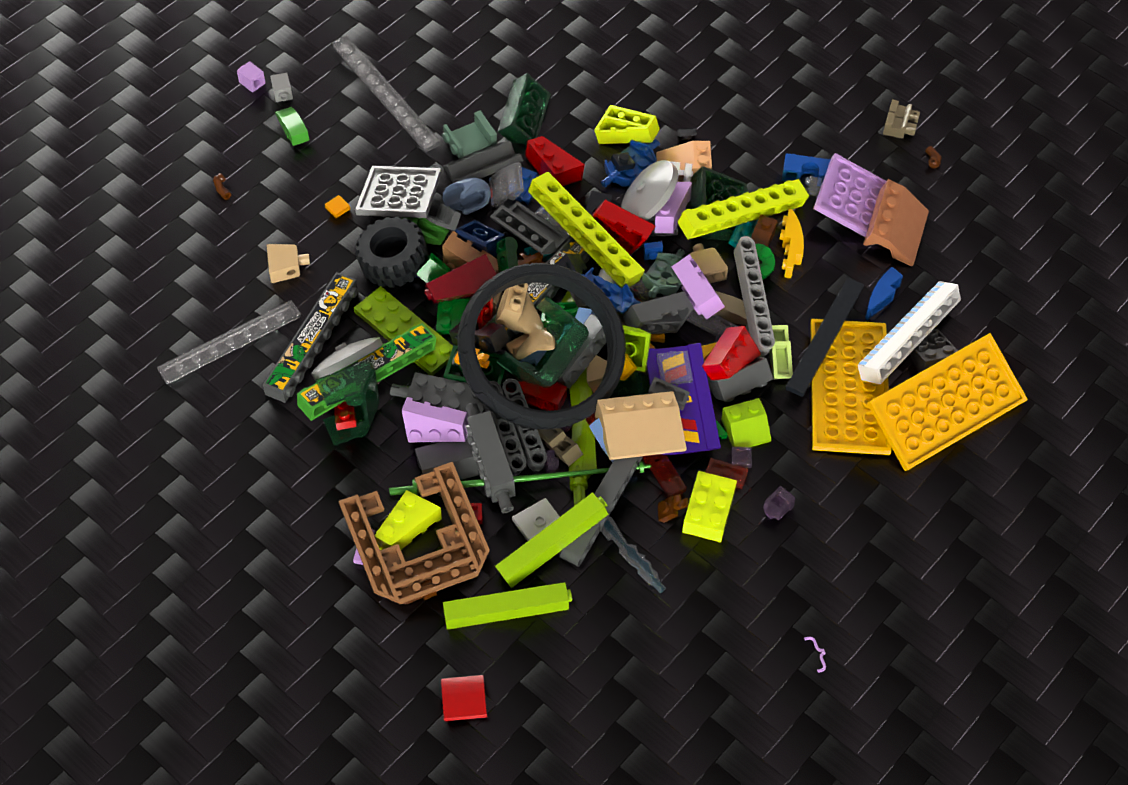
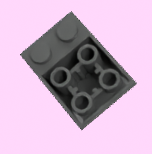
M933 329L910 353L917 372L920 373L958 350L939 329Z

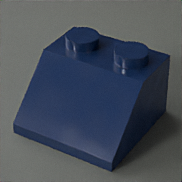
M476 220L455 230L458 233V238L464 242L469 240L473 243L472 247L480 252L484 250L493 257L497 256V242L505 237V234Z

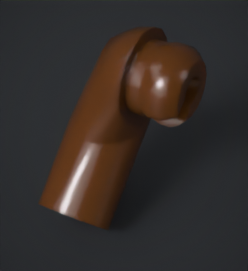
M219 173L217 176H214L213 182L216 191L227 200L231 197V193L222 184L226 178L222 173Z

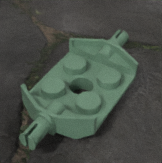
M679 249L676 254H657L655 262L647 273H643L642 277L645 288L650 289L648 292L649 297L652 296L654 298L657 293L665 296L677 293L682 283L671 266L683 259L682 257L685 255L684 250L681 251Z

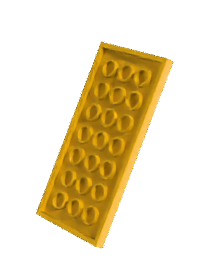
M811 319V341L824 319ZM844 322L811 382L812 450L881 455L891 454V446L867 404L870 400L889 390L888 377L881 385L862 381L858 370V364L887 335L886 323Z
M989 333L870 400L867 404L904 471H907L1028 399L994 338Z

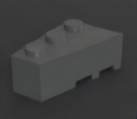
M680 292L631 305L623 319L627 326L640 328L650 334L677 333L694 307L686 293Z

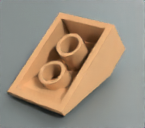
M690 141L656 152L657 161L680 162L679 170H685L686 163L693 164V177L691 176L690 182H710L712 172L710 141ZM679 175L678 181L683 182L684 176Z

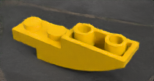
M789 209L788 215L783 217L782 226H785V230L781 229L779 239L783 240L782 248H785L784 255H787V259H783L782 269L785 270L784 277L786 278L792 277L794 264L801 265L804 250L802 228L793 209Z

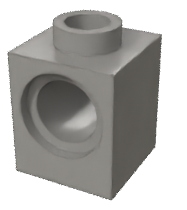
M288 74L271 75L275 101L281 102L293 99Z

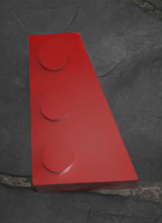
M543 136L527 141L525 157L540 175L549 172L562 186L582 180L584 163Z

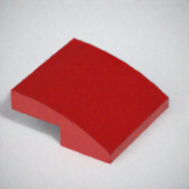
M483 675L441 679L444 721L487 717Z

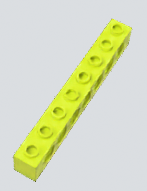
M549 172L532 179L528 192L621 288L625 283L631 287L640 281L645 271L640 264L617 243Z
M799 179L788 180L783 184H774L769 188H760L755 192H746L737 197L731 196L723 201L717 200L709 205L703 204L695 209H686L681 213L677 223L689 240L757 220L760 215L771 216L788 211L789 209L801 207L808 199L809 194Z

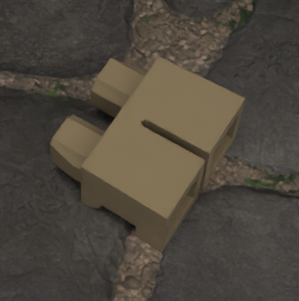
M892 99L883 135L904 138V134L914 136L917 126L914 123H918L920 112L911 110V104L905 107L898 105L899 101Z

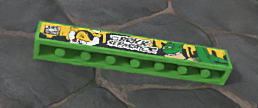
M423 323L410 328L409 331L396 336L393 340L383 344L365 357L332 373L324 379L318 380L310 387L302 389L297 393V406L312 421L435 350V335Z

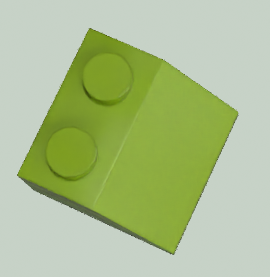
M622 325L626 341L625 354H628L634 362L637 371L646 372L651 334L640 328Z
M760 398L723 408L721 421L734 451L771 442L767 414Z

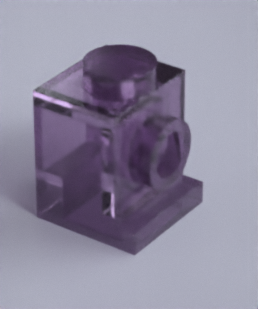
M780 486L765 500L764 512L769 518L773 519L775 517L779 521L794 507L796 498Z

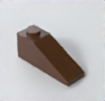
M760 215L751 236L755 244L770 246L775 235L778 220Z

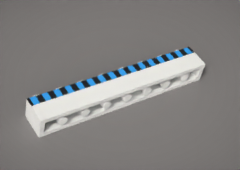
M939 281L858 364L861 380L881 385L961 301L958 285Z

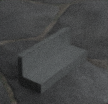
M440 203L436 217L428 215L425 219L435 225L455 231L461 213Z

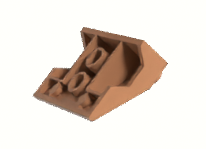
M888 179L879 191L863 245L879 244L890 249L892 258L913 266L929 210L907 188Z

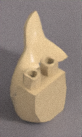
M527 283L515 285L504 291L495 319L496 323L504 324L506 328L529 334L517 351L516 358L518 360L531 355L537 350L548 351L555 349V338L551 333L544 330L542 320L527 292Z

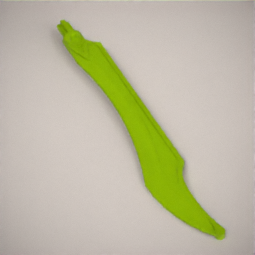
M568 291L561 302L575 301ZM560 337L555 340L556 347L558 345ZM587 368L569 389L571 406L581 403L592 395V389L587 383ZM594 414L578 423L572 424L571 440L578 445L583 455L569 466V471L597 469L595 436L589 427L594 422ZM592 474L569 477L570 489L573 491L574 506L585 498V490L588 488L587 480Z

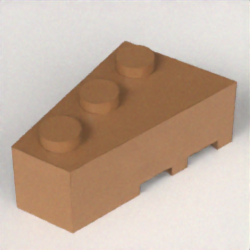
M452 231L442 246L443 263L452 270L486 254L496 274L499 273L498 262L495 257L484 250L478 251L471 246L473 243L469 240L464 242L457 237L458 233Z

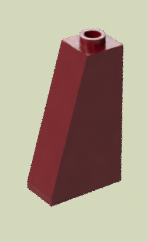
M484 254L426 283L424 292L428 300L432 299L433 303L470 297L486 281L495 276L496 272L487 255Z

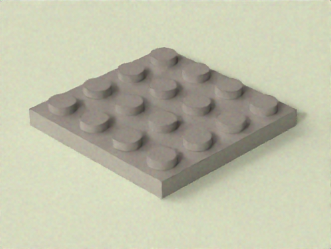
M372 166L355 209L356 215L427 218L442 175L441 168Z

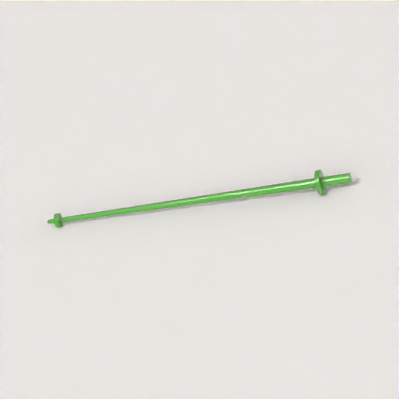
M640 461L636 469H639L640 473H644V469L650 468L651 465H643V461ZM609 468L513 476L514 482L607 473ZM415 479L412 480V486L389 488L390 496L402 495L406 490L418 496L419 490ZM483 479L461 481L463 488L484 486Z

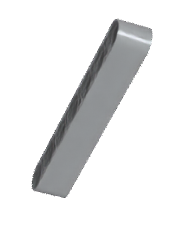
M743 236L734 249V257L749 333L761 352L760 356L764 357L774 346L775 339L755 242L752 238Z

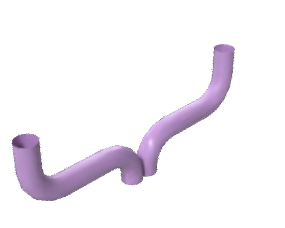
M811 636L805 637V641L812 640L816 650L822 652L820 660L823 668L818 669L817 672H823L826 669L823 655H825L824 649L818 647L815 638Z

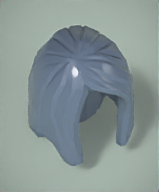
M466 178L446 187L442 199L445 205L454 210H461L464 215H468L488 204L491 190L489 185L482 179Z

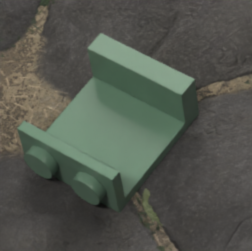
M481 110L474 113L475 122L451 131L447 124L443 125V140L450 145L453 155H457L459 159L497 144V133Z

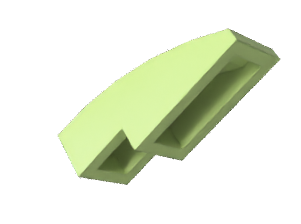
M772 325L775 344L769 351L773 378L790 379L793 375L788 325Z

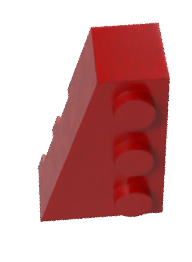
M604 200L592 215L629 255L647 240L656 227L652 223L607 200Z
M745 326L729 327L725 329L702 367L710 380L729 379L759 357L761 352Z

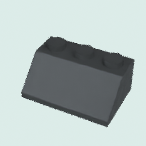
M761 356L757 357L729 379L710 380L707 375L711 392L716 399L724 402L733 401L735 396L748 394L751 392V389L763 387L768 384V381L773 380L767 358Z

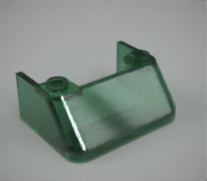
M546 296L536 308L551 318L546 329L555 338V349L546 351L535 367L528 362H519L508 352H505L497 360V363L521 381L548 388L559 379L588 338L589 331L584 324Z
M363 362L316 379V383L327 406L343 400L349 406L359 405V407L355 408L356 427L337 430L335 415L323 419L333 445L335 446L348 440L365 436L371 427L380 404L376 372L371 362Z

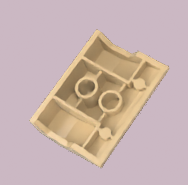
M673 391L597 400L595 418L600 419L603 428L604 445L609 460L686 451L679 405Z

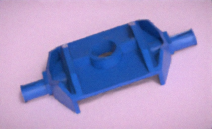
M654 139L650 144L630 141V146L621 153L628 152L635 163L634 169L617 171L612 161L607 163V160H605L604 167L608 177L601 181L602 186L607 187L611 182L617 183L622 187L630 186L645 168L657 162L653 150L660 145L659 141Z
M593 267L585 275L583 274V276L595 283L606 294L616 311L622 314L631 305L642 303L634 298L632 291L626 283L621 288L599 276H595L592 274Z

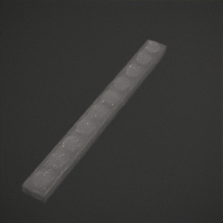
M347 35L332 42L333 48L425 153L440 145V140Z

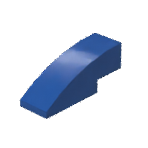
M893 267L881 277L873 289L865 319L869 320L893 301L896 289L900 287L903 275Z

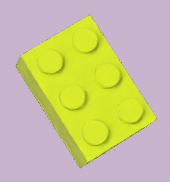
M698 471L682 532L721 542L735 494L737 480Z

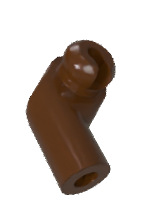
M929 146L925 150L930 156L929 166L937 168L940 166L942 156L932 146Z

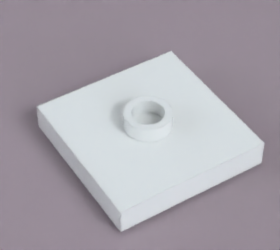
M544 498L512 516V520L526 540L529 541L560 516L548 500Z

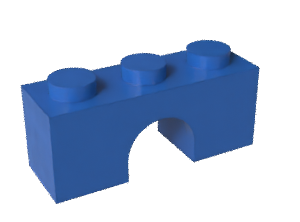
M786 153L782 181L800 180L803 174H812L817 179V186H822L831 159Z

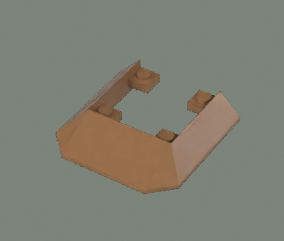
M453 462L436 467L433 472L415 477V483L422 498L440 493L453 525L436 531L442 546L441 550L405 562L399 544L383 550L379 549L367 519L369 516L384 512V507L377 491L361 497L357 494L339 501L374 593L403 604L479 575L490 549ZM429 579L432 580V584L421 587L420 583Z

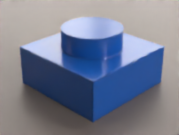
M662 241L644 243V260H656L657 254L663 253Z

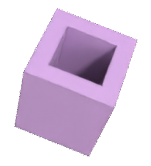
M250 61L237 70L239 82L251 92L256 91L265 84L264 72Z

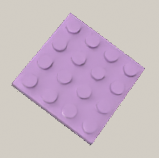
M835 153L829 163L813 209L865 237L879 191L886 181Z

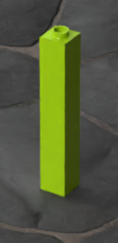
M592 492L495 567L509 586L513 588L609 515L605 508L608 505L601 496L597 498Z
M564 582L443 602L446 628L448 630L569 610V602L572 601L571 590H567Z

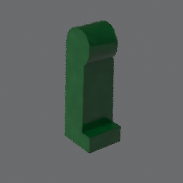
M511 236L497 242L496 252L499 273L518 266L516 253L518 244L516 239Z

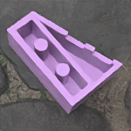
M677 182L666 204L655 214V233H674L681 213L686 209L687 203L691 200L692 182Z
M690 254L671 266L683 284L682 290L686 293L698 315L703 314L707 320L725 307Z
M406 398L402 414L408 442L466 441L467 432L465 425H468L467 412L444 406L439 408L431 406L429 402L423 404L413 401V398Z

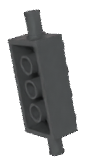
M415 372L409 387L393 383L390 390L391 396L413 398L415 402L423 404L429 402L431 406L439 408L444 406L467 412L466 406L468 404L477 403L480 413L485 412L483 403L479 401L468 383Z
M477 403L468 404L466 406L469 415L467 417L468 425H465L468 444L471 445L473 450V459L478 464V473L480 479H483L485 494L487 497H491L492 503L499 502L502 513H508L514 509L510 497L515 496V482L491 412L480 413Z

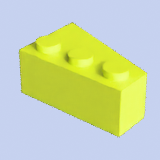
M613 105L608 107L594 129L599 144L630 143L631 140L641 143H652L660 130L655 115Z
M406 490L374 535L379 549L383 550L399 544L402 550L417 535L423 534L429 526L442 519L441 507Z

